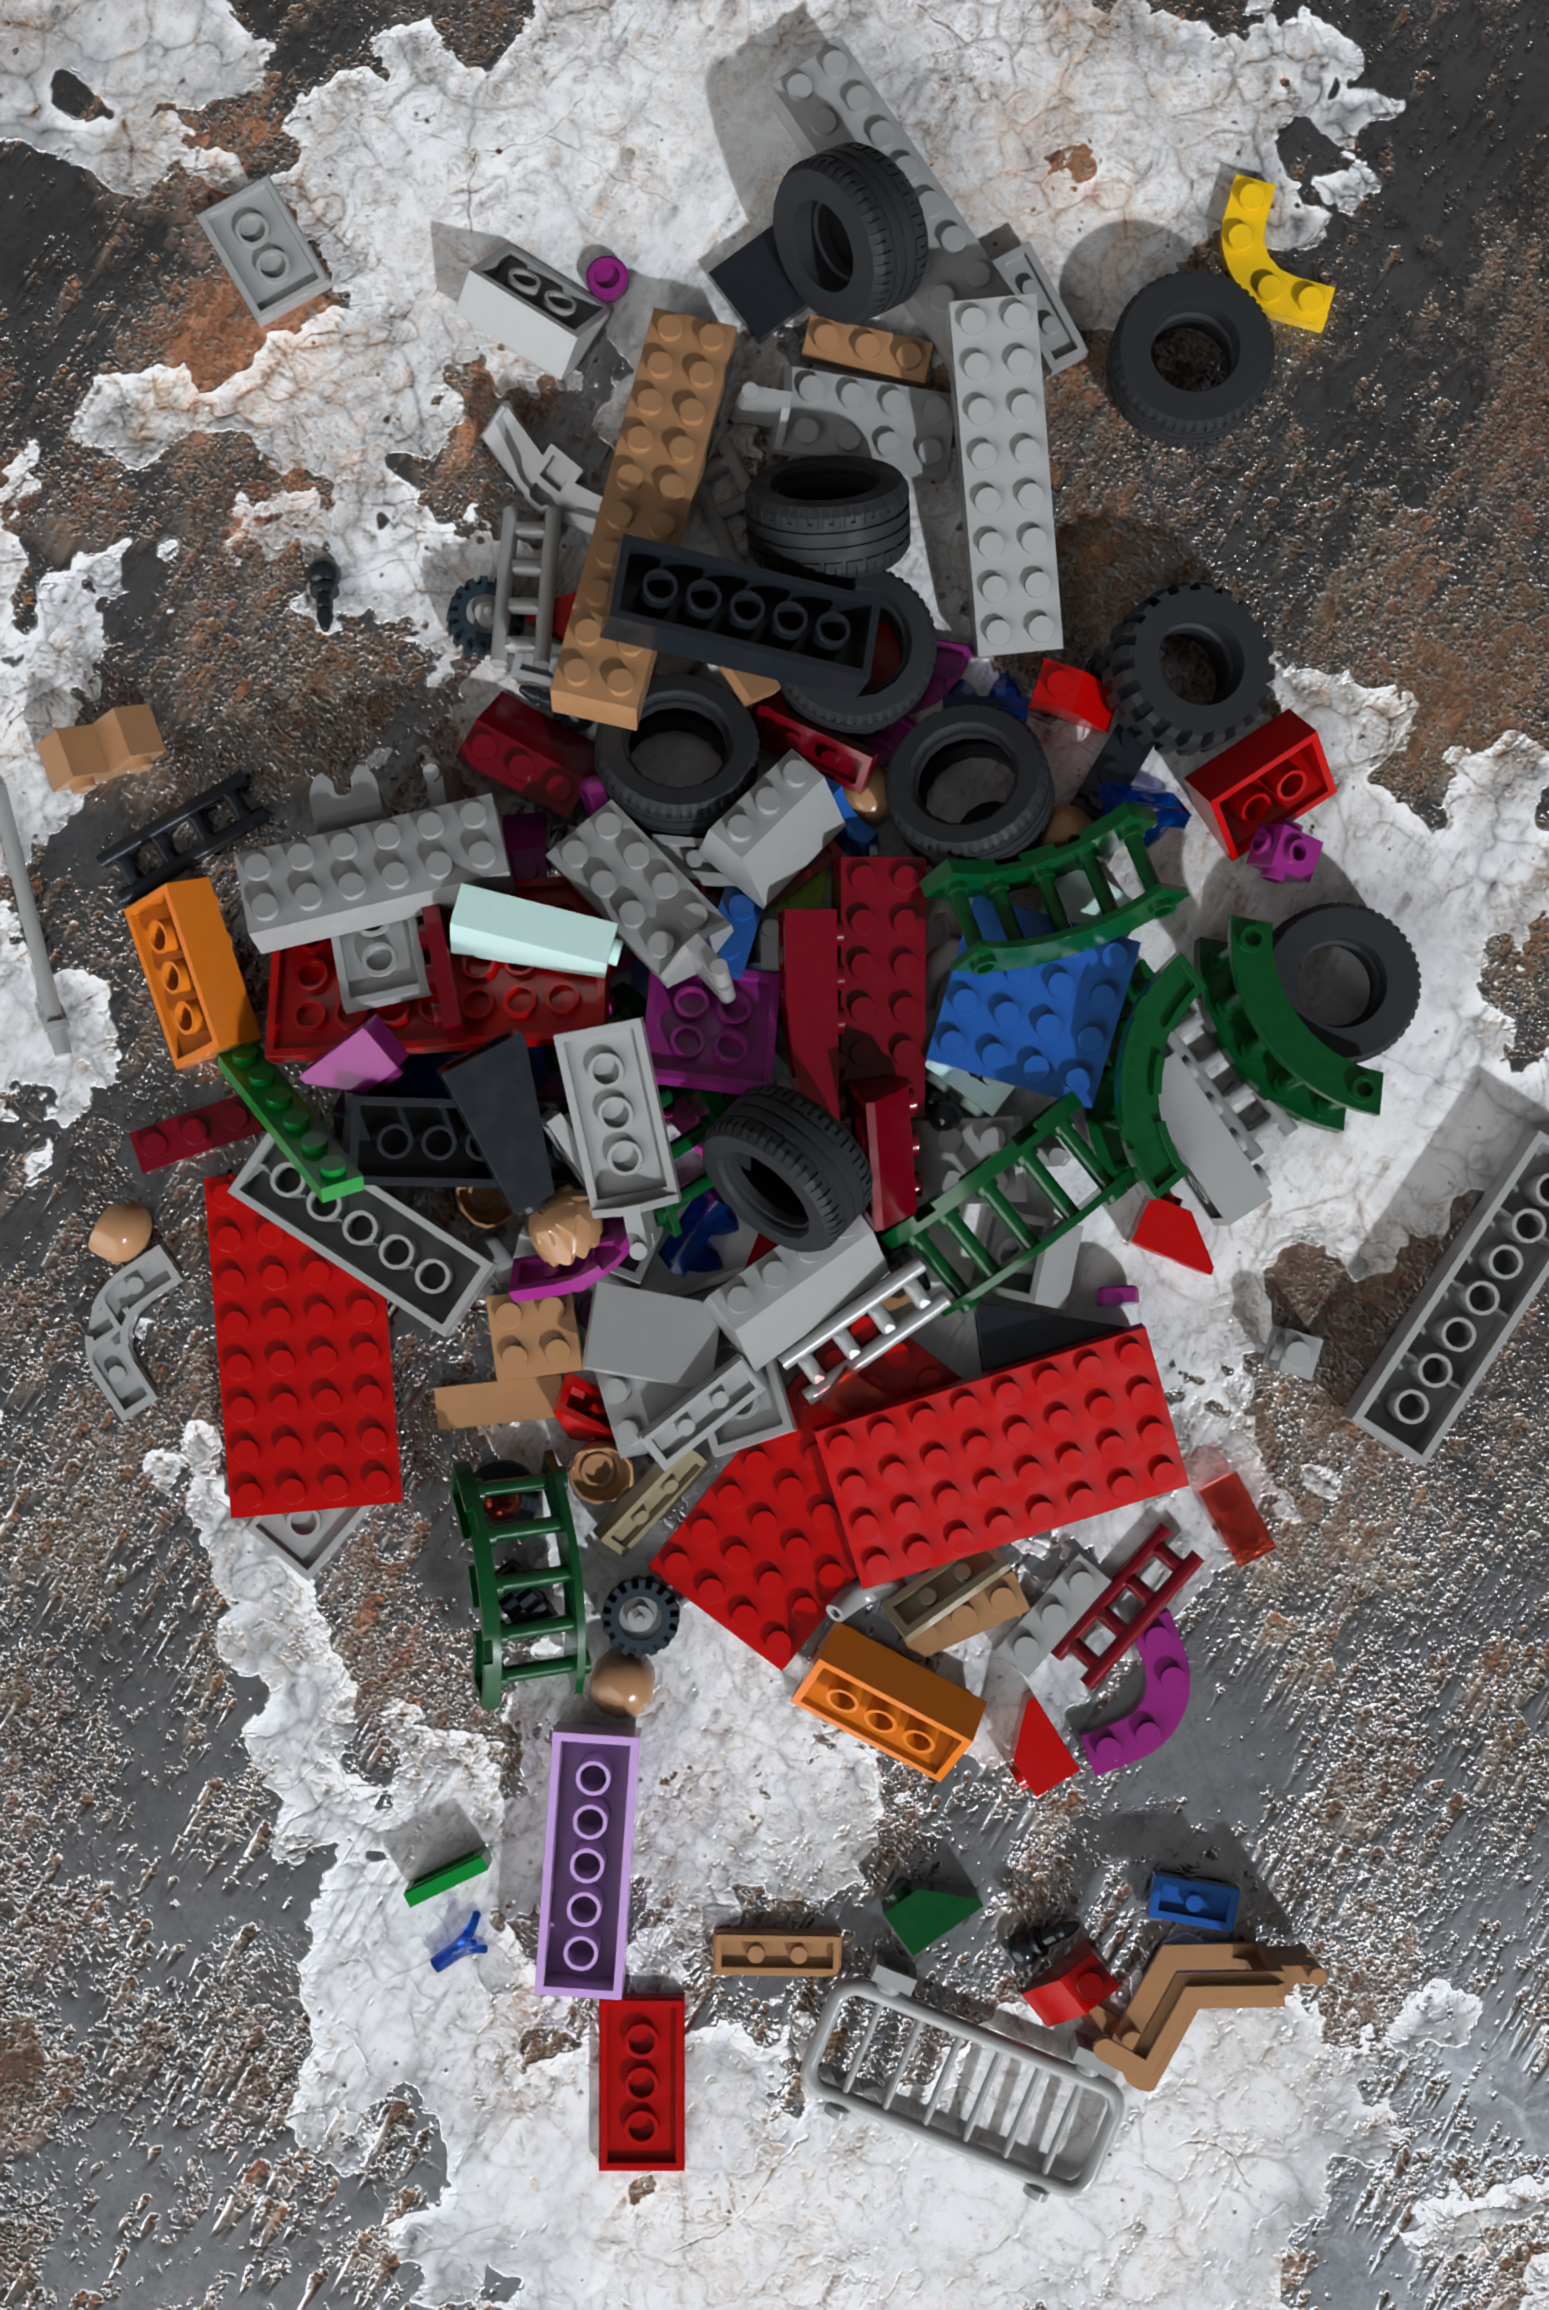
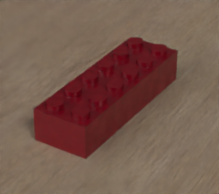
M837 857L831 859V909H837V920H842L844 924L843 946H837V962L844 965L845 971L843 990H838V1007H843L845 1011V1031L843 1034H838L839 1051H844L846 1057L845 1076L839 1077V1095H845L846 1118H851L848 1082L900 1076L909 1088L914 1089L917 1111L916 1114H910L911 1117H925L926 897H924L919 882L926 876V857Z

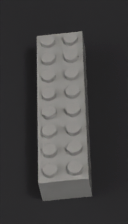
M839 38L770 84V107L805 159L842 143L859 142L878 149L890 157L904 172L914 188L923 209L928 232L929 250L926 269L919 287L912 294L911 298L903 304L927 340L934 342L933 349L950 373L945 322V308L950 301L1015 294L843 39Z
M1036 293L950 301L945 308V322L973 658L1064 649Z
M1541 1130L1523 1133L1341 1413L1342 1417L1415 1464L1423 1467L1426 1466L1549 1276V1135Z

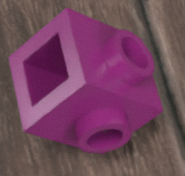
M1279 819L1277 824H1259L1257 832L1252 837L1250 843V852L1246 864L1260 870V877L1272 883H1310L1324 842L1303 833V826L1290 820Z

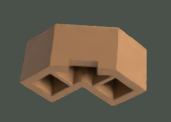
M149 703L113 707L93 724L56 728L36 744L53 792L71 790L73 795L90 792L97 787V784L127 773L137 774L149 770L154 766L152 761L166 751Z

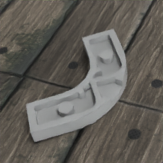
M158 1244L114 1274L99 1291L91 1307L92 1312L88 1332L85 1335L87 1360L98 1386L122 1422L127 1421L162 1397L138 1361L133 1348V1328L139 1314L151 1302L186 1280V1277L164 1244Z

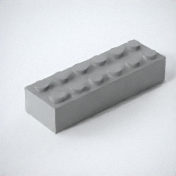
M492 793L234 855L248 934L261 954L422 916L421 907L439 904L441 911L454 908L461 883L507 895L517 893L501 820Z
M268 1132L227 1191L444 1337L452 1336L499 1266V1264L380 1185H364V1190L322 1203Z

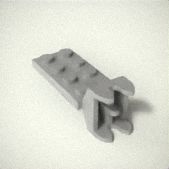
M356 765L350 777L351 791L345 796L336 794L334 783L324 773H320L314 778L310 788V805L318 834L393 817L381 795L373 773L367 767ZM418 917L331 937L341 999L346 1014L432 995L424 969V964H427L425 952L421 949L417 933Z

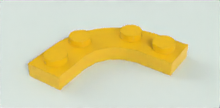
M1236 174L1232 182L1219 233V252L1224 271L1227 270L1234 284L1237 282L1241 285V288H1246L1250 292V296H1254L1257 299V304L1261 305L1263 308L1262 312L1269 319L1321 334L1325 327L1335 287L1293 276L1281 270L1269 257L1264 237L1265 225L1276 185Z

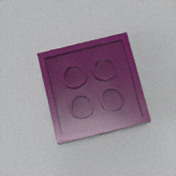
M745 969L741 980L731 977L736 997L733 1002L724 1004L697 974L667 988L649 970L644 1024L657 1084L740 1095L751 1087L771 1085L773 1082L780 992L779 974Z

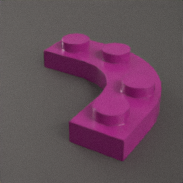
M623 1216L602 1218L603 1232L600 1236L599 1245L595 1248H590L585 1259L575 1257L571 1265L559 1264L557 1267H553L548 1262H544L539 1254L514 1258L508 1290L513 1301L516 1303L555 1297L571 1292H581L611 1272L629 1254L630 1245Z
M1168 1608L1163 1609L1135 1641L1143 1664L1145 1682L1142 1695L1134 1707L1116 1719L1078 1733L1095 1776L1135 1762L1157 1750L1173 1734L1184 1715L1190 1693V1670L1184 1647Z

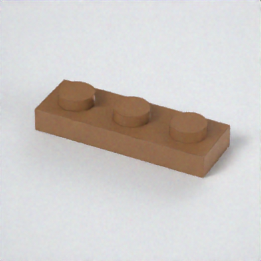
M810 315L801 361L924 388L934 342L859 325H845L827 318Z
M1011 1569L910 1642L907 1643L905 1641L914 1663L1031 1610L1013 1570Z

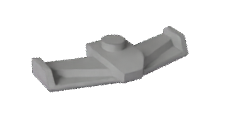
M509 400L502 401L480 436L523 493L524 500L540 514H545V510L549 507L561 509L562 523L592 537L603 494L580 483L590 468L559 441L551 442L544 452L513 410Z

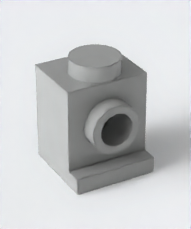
M1272 1325L1260 1365L1311 1381L1324 1339Z

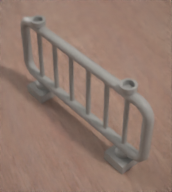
M877 1949L870 1964L871 1980L876 1983L865 1979L851 1978L843 1980L833 1988L810 2039L800 2069L802 2082L808 2091L817 2098L826 2101L824 2111L827 2115L839 2121H847L850 2112H853L1025 2182L1023 2192L1029 2198L1038 2202H1046L1050 2193L1060 2197L1074 2198L1082 2196L1091 2190L1107 2157L1123 2118L1125 2108L1123 2093L1116 2083L1105 2077L1112 2078L1116 2069L1095 2056L1093 2043L1096 2038L1076 2030L1073 2031L1068 2043L1073 2063L901 1994L912 1995L917 1983L916 1965ZM860 1996L875 2002L876 2005L842 2088H839L820 2079L817 2072L818 2065L844 2002L849 1997ZM885 2006L915 2018L916 2021L883 2102L879 2104L850 2092V2089ZM927 2023L952 2033L956 2037L920 2121L889 2107L923 2024ZM966 2039L996 2051L960 2137L929 2123L962 2042ZM1006 2055L1035 2067V2071L1003 2149L999 2153L969 2141L1002 2058ZM1045 2071L1074 2083L1075 2087L1042 2167L1038 2169L1009 2157V2154L1042 2074ZM1087 2088L1103 2095L1107 2100L1108 2107L1081 2173L1076 2178L1067 2180L1050 2174L1049 2170L1082 2090Z

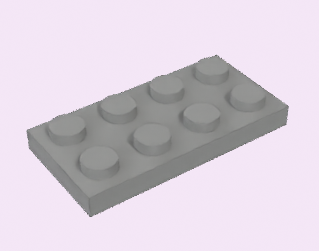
M745 1266L665 1294L705 1301L711 1293L741 1273ZM721 1328L719 1330L714 1372L738 1353ZM775 1358L755 1372L766 1387V1390L707 1437L713 1457H720L797 1431Z

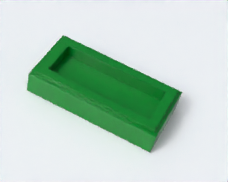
M480 1846L410 1880L403 1894L409 1907L411 1908L487 1871L493 1860L487 1846Z

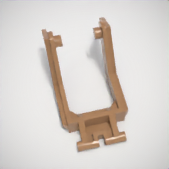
M1264 1941L1161 1943L1121 2016L1098 2004L1086 2015L1080 2017L1086 2024L1108 2035L1100 2036L1094 2041L1093 2051L1095 2056L1104 2063L1121 2071L1126 2081L1133 2087L1150 2092L1155 2090L1198 2009L1285 2007V1997L1296 1983H1312L1316 1986H1321L1327 1981V1974L1308 1947L1303 1943H1297L1294 1946H1267Z

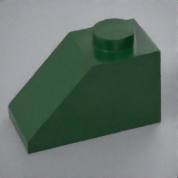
M915 1878L908 1884L905 1880L898 1882L885 1893L884 1897L886 1899L881 1902L883 1915L912 1956L918 1954L984 1907L981 1896L976 1888Z

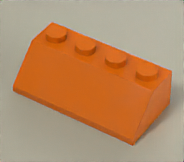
M209 877L165 883L124 909L176 1070L218 1057L217 1054L233 1050L240 1045H249L262 1038L259 1031L258 1018L253 1012L245 988L244 976L239 970L232 949V939L226 930L219 909V900L213 891Z
M837 1621L834 1622L821 1641L790 1700L791 1703L938 1782L942 1781L972 1744L987 1701L974 1695L968 1689L951 1683L935 1674L929 1668L912 1662L899 1655L895 1650L885 1647L860 1634L856 1629L845 1626Z

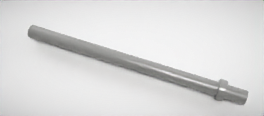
M1 783L0 835L47 1022L43 1024L45 1034H50L55 1057H62L72 1054L67 1034L70 1024L68 1019L63 1018L6 784Z

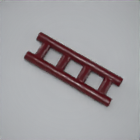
M1161 1522L1110 1579L1112 1582L1050 1652L1061 1662L1069 1653L1079 1660L1088 1669L1080 1680L1092 1691L1205 1562L1193 1550L1183 1559L1165 1544L1173 1533ZM1153 1556L1172 1571L1156 1592L1137 1576ZM1125 1588L1144 1604L1128 1624L1109 1608ZM1097 1621L1116 1636L1100 1656L1081 1640Z

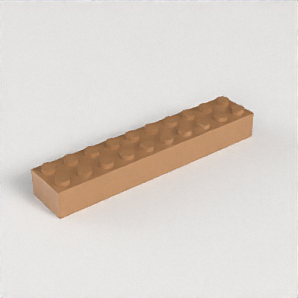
M654 307L550 688L553 712L634 731L638 729L658 651L600 638L613 557L623 533L685 549L735 358L737 326Z

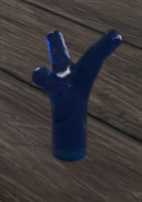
M473 1911L467 1927L453 1943L430 1958L431 1965L436 1972L440 1973L465 1956L487 1953V1945H478L477 1940L472 1939L481 1917L479 1911Z

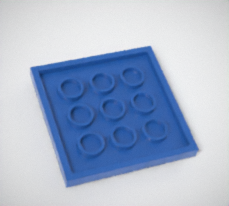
M983 895L974 897L971 908L983 939L1007 941L992 901L987 900ZM1012 904L1025 939L1056 933L1049 915ZM1070 921L1072 927L1081 925ZM963 935L956 958L968 949ZM1120 936L1107 943L1066 958L1031 967L995 971L982 976H976L973 972L952 970L925 1060L1055 1099H1059L1068 1092L1073 1091L1083 1103L1081 1106L1091 1109L1141 942Z

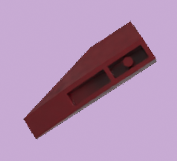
M784 909L778 913L779 1005L783 1041L793 1089L820 1104L839 1122L845 1121L847 1110L845 1095H839V1077L845 1076L846 1057L844 1051H839L838 1034H843L845 1031V1011L843 1007H838V990H843L845 971L844 965L837 962V946H843L844 924L842 920H837V909Z

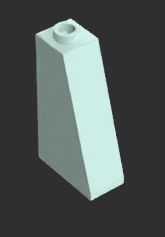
M461 883L450 921L451 953L599 978H605L609 964L617 966L623 940L616 939L618 923Z

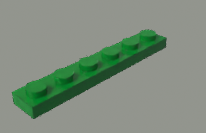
M258 1043L240 1045L233 1050L217 1054L221 1072L322 1203L364 1190L363 1174L276 1065L270 1063L265 1058V1052Z

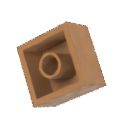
M576 1292L516 1303L509 1293L485 1297L497 1382L584 1370L581 1369L584 1345L581 1324L578 1318Z

